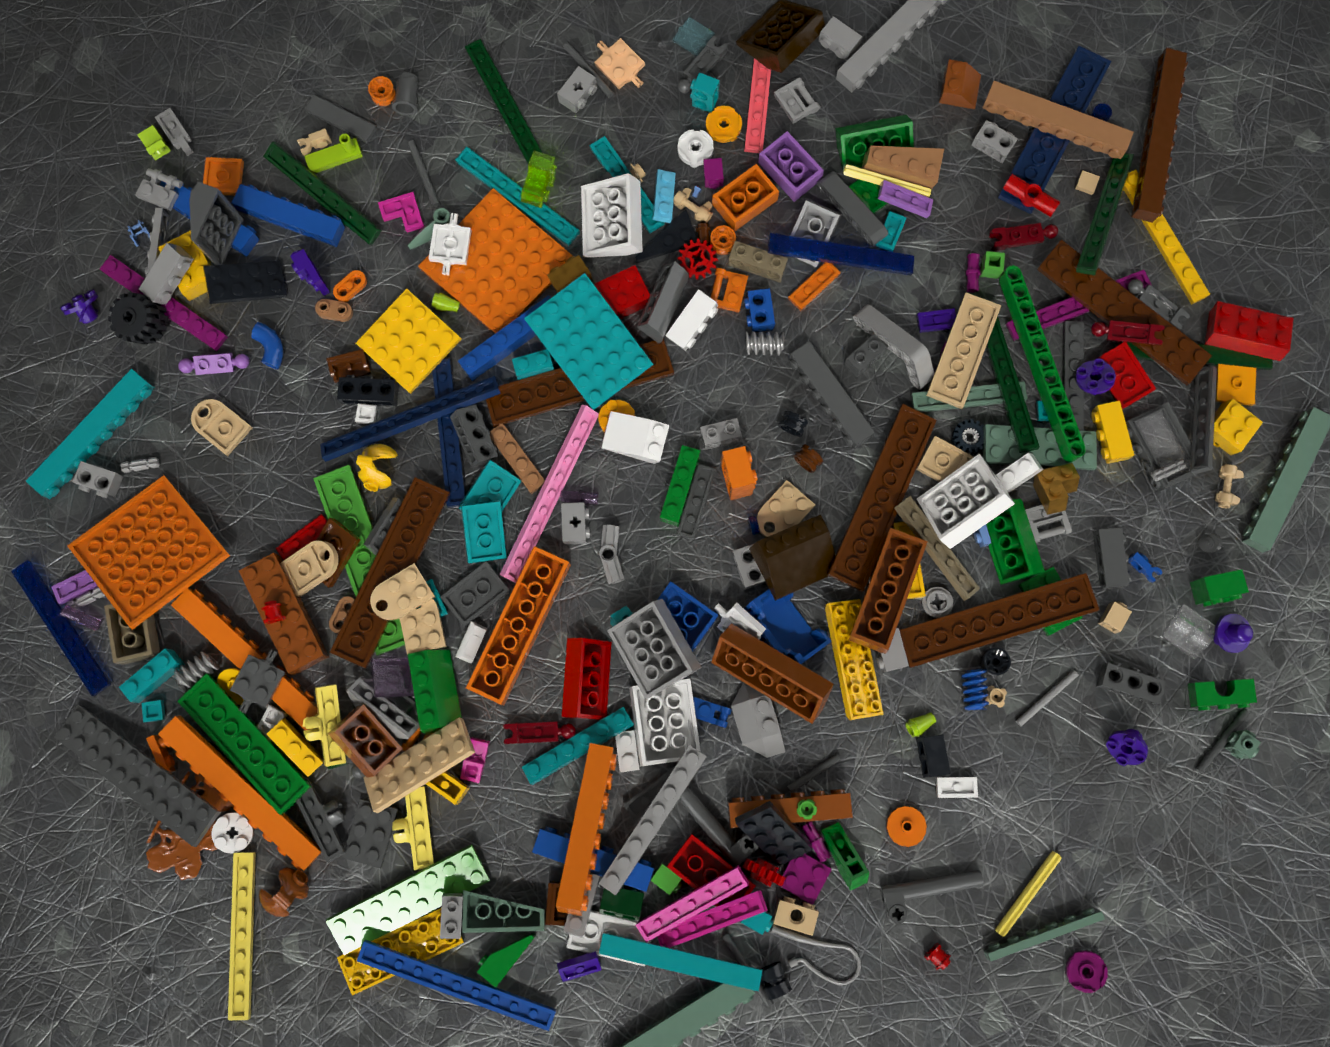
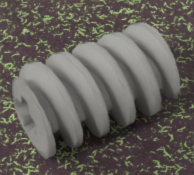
M746 331V350L748 355L751 354L752 350H754L755 355H758L759 350L762 351L763 355L766 354L767 350H769L770 355H773L774 350L780 355L782 350H784V332L781 333L780 337L778 332H774L772 337L770 332L767 331L764 337L763 332L760 331L757 337L755 331H752L750 336Z
M201 651V659L194 656L195 663L188 660V668L181 665L182 672L174 670L175 681L182 691L187 692V687L192 688L194 683H197L206 673L211 675L214 673V669L219 670L218 663L210 654Z

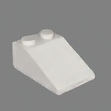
M611 411L601 448L656 464L661 460L669 425L651 419Z

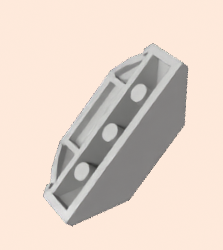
M359 677L347 689L346 692L354 706L364 704L392 737L409 739L420 727L416 703L388 681Z
M743 682L731 705L742 744L766 758L785 753L781 731L771 699Z

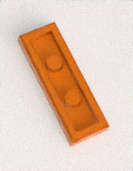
M827 260L788 296V299L802 311L841 272Z

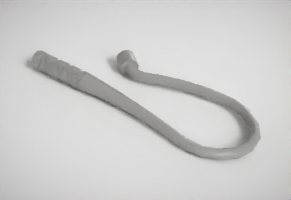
M772 926L771 933L784 936L790 940L816 946L849 950L857 961L855 974L846 981H838L824 975L804 958L793 957L789 959L788 963L791 968L802 962L816 975L836 985H847L859 976L861 959L852 947L811 939L782 927Z

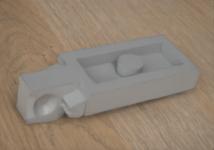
M168 108L155 116V119L177 150L182 148L187 156L192 154L193 150L188 144L191 142L190 136L172 109Z

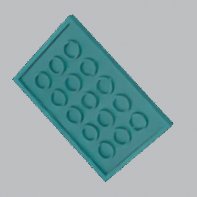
M585 273L524 318L592 410L596 409L654 365Z

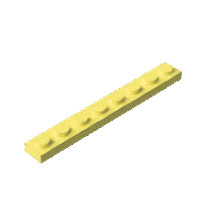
M256 852L233 853L228 1020L251 1019Z

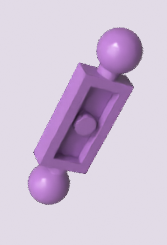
M232 352L193 356L194 362L187 358L182 359L178 364V368L183 373H190L195 369L196 375L234 372V366L240 369L247 368L250 360L245 354H238L233 358Z

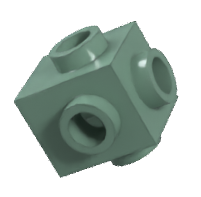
M1248 730L1236 731L1228 737V742L1224 748L1229 750L1230 754L1237 759H1251L1259 752L1258 746L1261 742L1256 739L1254 733Z

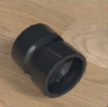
M780 961L761 968L763 970L761 983L765 984L763 989L768 1000L779 998L792 990L788 978L783 977L785 971Z

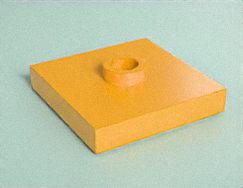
M1225 364L1216 365L1215 402L1223 403L1234 399L1241 405L1253 406L1255 404L1256 368Z

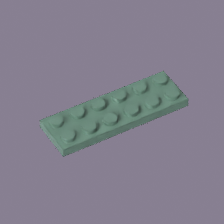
M985 424L983 427V459L988 464L1011 465L1027 453H1032L1041 467L1052 468L1073 463L1075 469H1097L1096 432L1080 431L1086 449L1085 453L1076 461L1067 462L1061 455L1052 429L1034 428L1040 446L1039 449L1019 453L1011 426ZM1071 448L1072 453L1076 454L1075 450Z

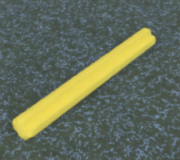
M849 164L844 167L843 174L877 185H881L882 181L886 180L928 198L931 195V189Z
M1052 851L1000 921L995 928L999 935L1002 937L1007 935L1062 859L1058 853Z

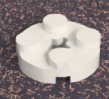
M688 130L679 138L677 146L678 155L684 163L696 168L703 165V159H711L714 151L713 140L703 130ZM692 145H699V150L693 151Z
M237 812L227 813L218 818L212 828V840L215 847L225 853H237L246 848L254 835V828L247 822L249 819L244 814L239 815ZM231 827H235V831H238V835H235L234 838H230V835L227 834Z

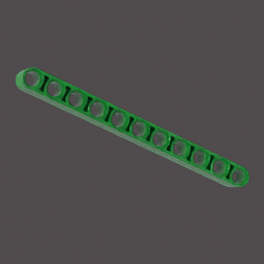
M1012 265L1007 267L1002 273L999 283L1061 455L1065 461L1074 462L1085 453V445L1020 268ZM1071 448L1075 450L1076 454L1072 453Z

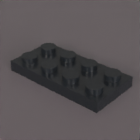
M280 260L203 266L209 304L286 298L287 296Z
M770 801L735 818L736 825L778 866L813 850L812 843Z

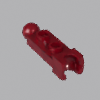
M1041 223L1009 228H995L990 231L989 238H996L998 241L994 243L991 250L1000 251L1006 248L1043 243L1044 236L1048 239L1055 238L1058 235V228L1054 224H1049L1042 229Z
M1112 320L1109 321L1108 326H1105L1103 322H1095L1091 326V332L1094 336L1101 337L1107 334L1106 340L1155 346L1162 345L1163 341L1156 339L1154 333L1165 329L1163 325Z
M558 722L503 725L504 729L512 730L513 732L511 738L504 739V744L559 742V735H562L565 739H570L576 733L574 725L566 723L558 728Z

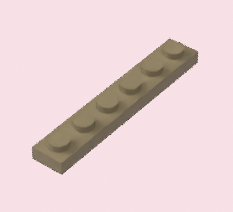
M907 497L894 507L915 537L928 541L925 550L963 601L975 594L980 589L951 549L938 538L929 520L912 497Z

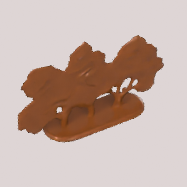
M189 771L181 781L184 784H186L187 780L189 779ZM195 773L196 785L191 787V790L196 792L198 789H204V794L200 796L220 812L228 811L234 806L230 801H224L218 795L220 792L215 787H209L204 782L205 778L201 774L197 775ZM200 782H203V783H204V786H198V785H199ZM158 821L147 843H150L157 833L160 834L162 841L159 845L150 848L146 852L147 860L149 861L148 868L162 873L174 866L175 872L181 880L195 878L203 864L200 851L203 849L217 850L212 840V828L216 821H214L197 847L191 846L172 830H162L160 827L163 823ZM166 837L171 839V843L166 842Z

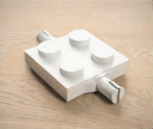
M456 213L450 214L449 224H434L429 252V261L442 263V274L447 276L450 275L451 265H467L472 232L470 227L457 225L458 214Z
M719 603L713 609L722 616L721 622L717 626L722 632L732 623L760 640L762 633L766 630L760 622L738 603L728 611Z

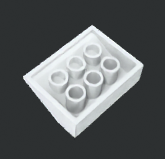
M628 173L581 186L583 257L627 256L643 252L640 181Z
M980 454L917 498L938 538L950 549L1015 504Z
M690 679L680 680L647 700L638 685L629 688L640 767L677 762L681 759L689 745L700 751Z

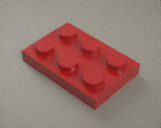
M1126 342L1098 357L1108 363L1115 371V383L1109 391L1115 401H1120L1122 410L1156 390V387Z

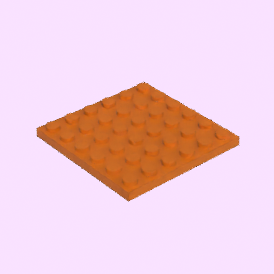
M493 188L458 224L461 227H470L472 230L467 265H451L450 275H443V264L430 262L428 255L418 267L495 334L525 313L551 285L547 276L553 268L565 264L566 260L573 257V255Z
M164 475L67 545L132 630L230 556Z

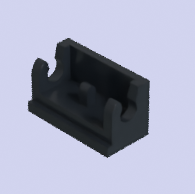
M944 734L916 738L923 778L951 774Z

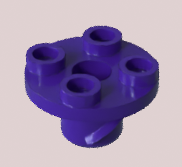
M94 289L86 292L84 296L78 294L71 299L72 303L68 302L62 305L60 309L64 315L75 312L79 317V322L83 324L91 323L98 317V310L91 304L98 298V295Z
M1101 358L1083 363L1076 372L1077 385L1083 391L1093 395L1109 391L1116 379L1114 369Z
M1239 614L1220 616L1215 627V644L1229 653H1239L1245 650L1253 638V629L1248 621Z
M1135 729L1116 731L1110 735L1106 742L1108 751L1116 759V762L1122 766L1141 764L1148 756V747L1141 733Z

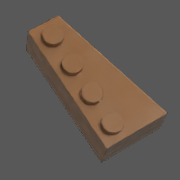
M870 146L864 155L862 168L932 189L938 183L944 149Z

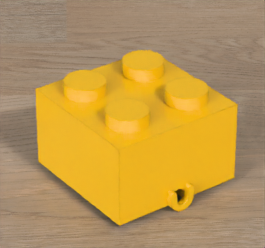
M1234 399L1223 402L1215 412L1213 446L1220 447L1230 456L1242 452L1263 422Z

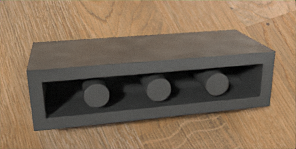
M675 261L663 266L637 325V328L657 343L662 342L689 280L688 272Z

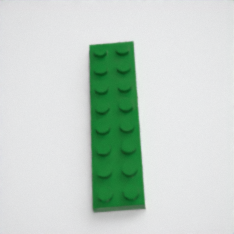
M206 673L178 700V703L279 815H283L312 787L245 713L239 711L240 707L210 674Z

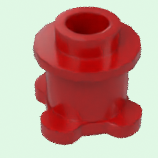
M276 600L264 603L265 606L261 608L266 617L263 620L264 623L272 624L286 619V616H282L281 603H277Z
M938 942L933 945L924 957L935 965L936 970L940 968L944 970L951 962L949 960L951 955L949 953L946 954Z

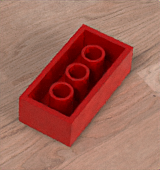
M636 265L594 284L619 319L645 308L651 296Z
M1217 301L1209 312L1205 344L1281 361L1291 348L1294 318Z
M692 833L667 865L671 871L694 889L734 868ZM747 878L748 886L714 904V906L718 907L749 895L756 885Z

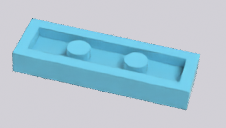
M657 170L652 220L671 223L676 174L674 172Z

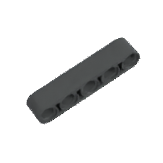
M831 171L817 181L820 191L869 245L874 246L888 236L885 226L834 171Z

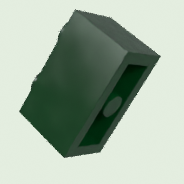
M604 888L599 914L638 922L644 893H641L639 889L629 888V890L620 889L618 894L614 895Z

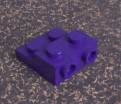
M305 250L293 252L290 256L293 260L291 266L300 279H305L308 284L313 285L316 292L321 291L324 296L329 294L328 287Z

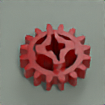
M698 238L696 243L690 240L689 246L684 244L685 250H679L682 257H678V260L682 261L679 265L684 267L689 273V278L691 279L695 275L696 280H698L699 276L702 275L706 279V273L712 275L710 269H716L717 267L713 263L718 262V258H714L717 252L711 251L713 245L707 246V240L702 244ZM699 247L697 251L690 252L692 248ZM706 250L710 254V261L704 256ZM701 253L700 257L702 259V262L698 261V263L695 265V260L693 258L698 257ZM686 258L691 262L690 269L686 265ZM703 266L706 267L705 270L696 272L698 268Z
M746 858L743 868L751 871L750 877L769 887H771L772 883L783 886L786 877L777 873L778 867L760 858L756 862Z

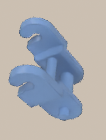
M138 220V224L132 227L128 225V232H131L129 236L136 247L139 246L136 240L137 235L145 232L150 238V231L143 226L144 222ZM141 227L142 230L134 233L133 230Z

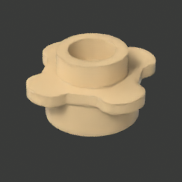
M638 163L634 166L630 164L631 174L642 183V178L646 176L644 170Z
M989 686L987 688L989 696L985 698V701L989 702L988 705L994 704L997 707H1003L1007 691L1004 688L999 689Z

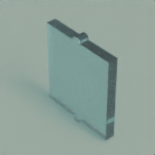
M689 17L684 25L679 27L673 42L698 56L715 33Z

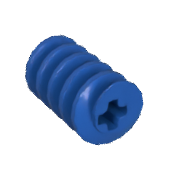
M965 670L967 673L961 675V678L967 679V681L963 682L962 686L968 687V689L964 690L963 694L969 695V697L964 698L963 701L969 703V705L965 706L964 709L985 710L984 706L988 705L989 702L983 700V698L989 695L982 692L988 686L982 684L987 678L982 677L981 674L986 673V670Z

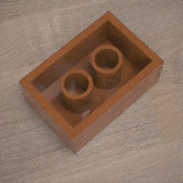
M364 704L356 706L328 733L366 777H374L403 749Z

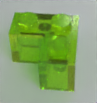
M533 151L528 164L527 178L522 188L521 202L542 208L544 201L548 202L550 191L548 190L550 187L553 188L556 179L554 177L557 166L554 165L555 157Z

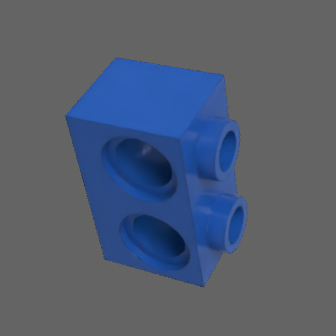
M770 288L748 291L747 298H744L745 309H749L747 326L751 327V331L755 332L774 330L775 320ZM759 299L762 301V304L756 305L753 301ZM763 317L765 321L760 323L756 321V318Z

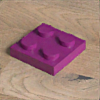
M804 854L789 861L782 874L786 879L783 886L780 887L813 905L832 869Z

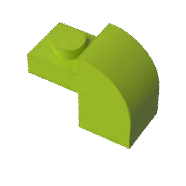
M154 124L137 134L145 145L149 155H152L155 161L171 151Z

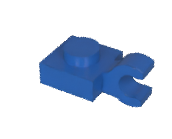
M1138 552L1130 555L1128 563L1140 574L1143 573L1149 582L1156 581L1152 576V572H1155L1158 576L1163 573L1160 568L1151 567L1152 565L1148 562L1149 560L1145 555Z

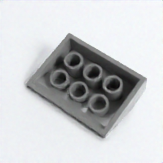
M663 599L649 603L607 630L646 700L702 668Z

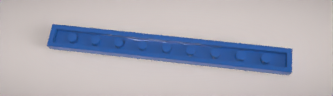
M368 940L363 942L357 958V962L549 1031L556 1013V1009L497 987L495 988L494 986Z

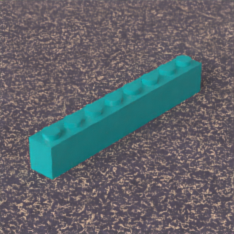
M130 369L34 471L26 482L41 496L48 499L55 497L60 492V488L73 478L80 462L86 463L91 455L98 452L103 442L110 439L113 432L125 423L126 418L138 409L139 404L151 395L154 387L141 375Z

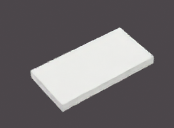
M591 910L584 938L569 934L566 948L586 953L596 951L599 956L645 966L644 964L599 954L603 933L645 942L636 927V921L599 914L598 911Z

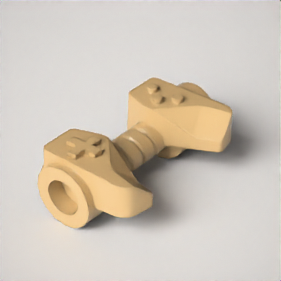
M685 188L683 191H678L673 200L677 208L681 210L687 207L695 213L694 219L700 223L702 221L707 223L711 219L713 213L710 212L712 204L709 201L699 207L689 200L691 189Z
M1223 465L1219 470V477L1224 479L1223 490L1216 493L1215 501L1218 502V507L1230 508L1231 505L1234 506L1240 502L1239 497L1230 493L1232 479L1244 478V473L1241 470H1237L1235 465Z

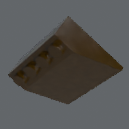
M778 0L736 41V44L766 68L782 73L820 35L821 30L825 27L823 13L821 10L791 1Z
M821 514L759 540L749 548L775 601L829 577L827 574L835 558L830 532Z

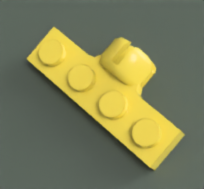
M336 684L315 687L318 712L315 716L306 717L303 720V727L308 729L303 731L304 736L309 741L321 740L324 765L326 767L346 763L345 753L328 735L341 721Z
M425 786L419 787L405 796L407 817L396 819L392 824V830L404 829L405 831L394 833L393 838L396 843H410L414 870L424 869L434 864Z

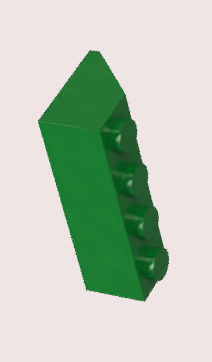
M907 115L835 128L837 149L843 171L847 164L862 167L864 155L870 146L914 147L913 121Z
M1012 499L1015 503L986 524L991 539V544L988 546L1001 585L1045 572L1022 499Z
M424 650L408 654L420 731L424 734L434 733L457 718H462L450 650Z

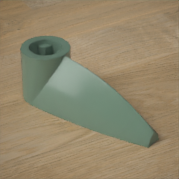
M439 208L434 212V219L428 222L408 243L407 246L410 250L431 241L434 224L444 225L450 223V213L447 209Z

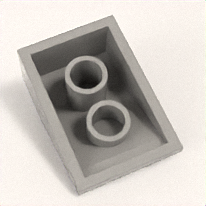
M806 200L783 252L817 267L842 214L812 200Z

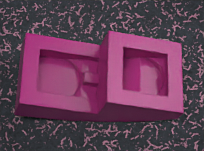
M471 737L475 753L464 759L460 779L480 783L490 741Z

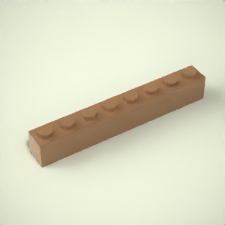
M993 81L983 105V109L990 113H997L1006 119L1016 120L1025 126L1035 127L1041 132L1054 134L1060 139L1073 141L1076 145L1089 147L1093 151L1108 154L1112 158L1121 159L1124 156L1134 133L1128 129L997 81Z

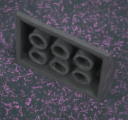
M197 181L195 187L191 190L189 198L191 240L215 265H223L243 222V218L219 189Z

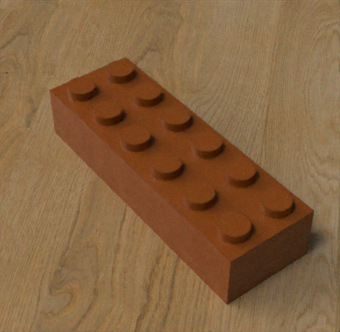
M890 528L848 639L849 641L883 654L888 652L928 541Z
M272 553L239 570V573L262 620L266 619L265 613L261 609L265 606L264 603L274 600L277 603H281L282 616H286V619L272 624H264L288 674L296 675L329 658V655L301 597L296 596L281 565V562H283L281 557Z
M732 623L719 637L711 661L717 667L812 724L822 712L834 685Z
M845 789L830 790L831 794H825V791L821 790L811 791V795L805 796L804 792L791 793V797H785L784 794H772L771 799H764L763 795L751 796V800L744 801V797L731 798L732 802H727L729 826L731 828L738 827L735 823L736 817L769 801L791 823L853 818L851 795L845 792ZM810 799L817 807L816 815H813L809 820L797 814L798 803L801 800Z

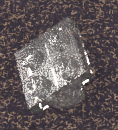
M1182 604L1161 637L1191 658L1197 659L1200 652L1207 648L1213 640L1216 626L1185 604Z

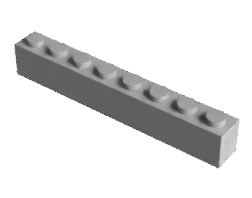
M908 0L838 69L836 80L851 93L856 88H861L865 83V79L868 76H873L877 71V67L880 64H885L890 57L889 55L892 52L896 53L901 47V43L904 40L908 41L913 35V31L916 28L920 29L925 23V19L928 16L932 17L936 13L937 7L940 4L944 5L948 0Z
M689 745L599 882L601 886L614 895L618 894L707 758L706 755Z

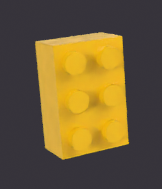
M190 230L167 242L182 247L194 258L178 285L180 292L189 301L207 292L203 266L212 265L210 259L191 240ZM166 243L158 247L160 253L163 250Z

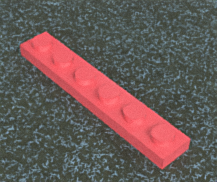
M755 58L744 152L761 153L764 144L771 69L766 68Z

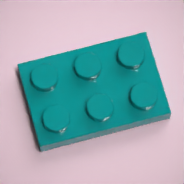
M488 460L458 509L461 510V505L500 501L502 512L521 483V480L491 460Z
M500 501L461 505L467 562L475 563L507 558Z

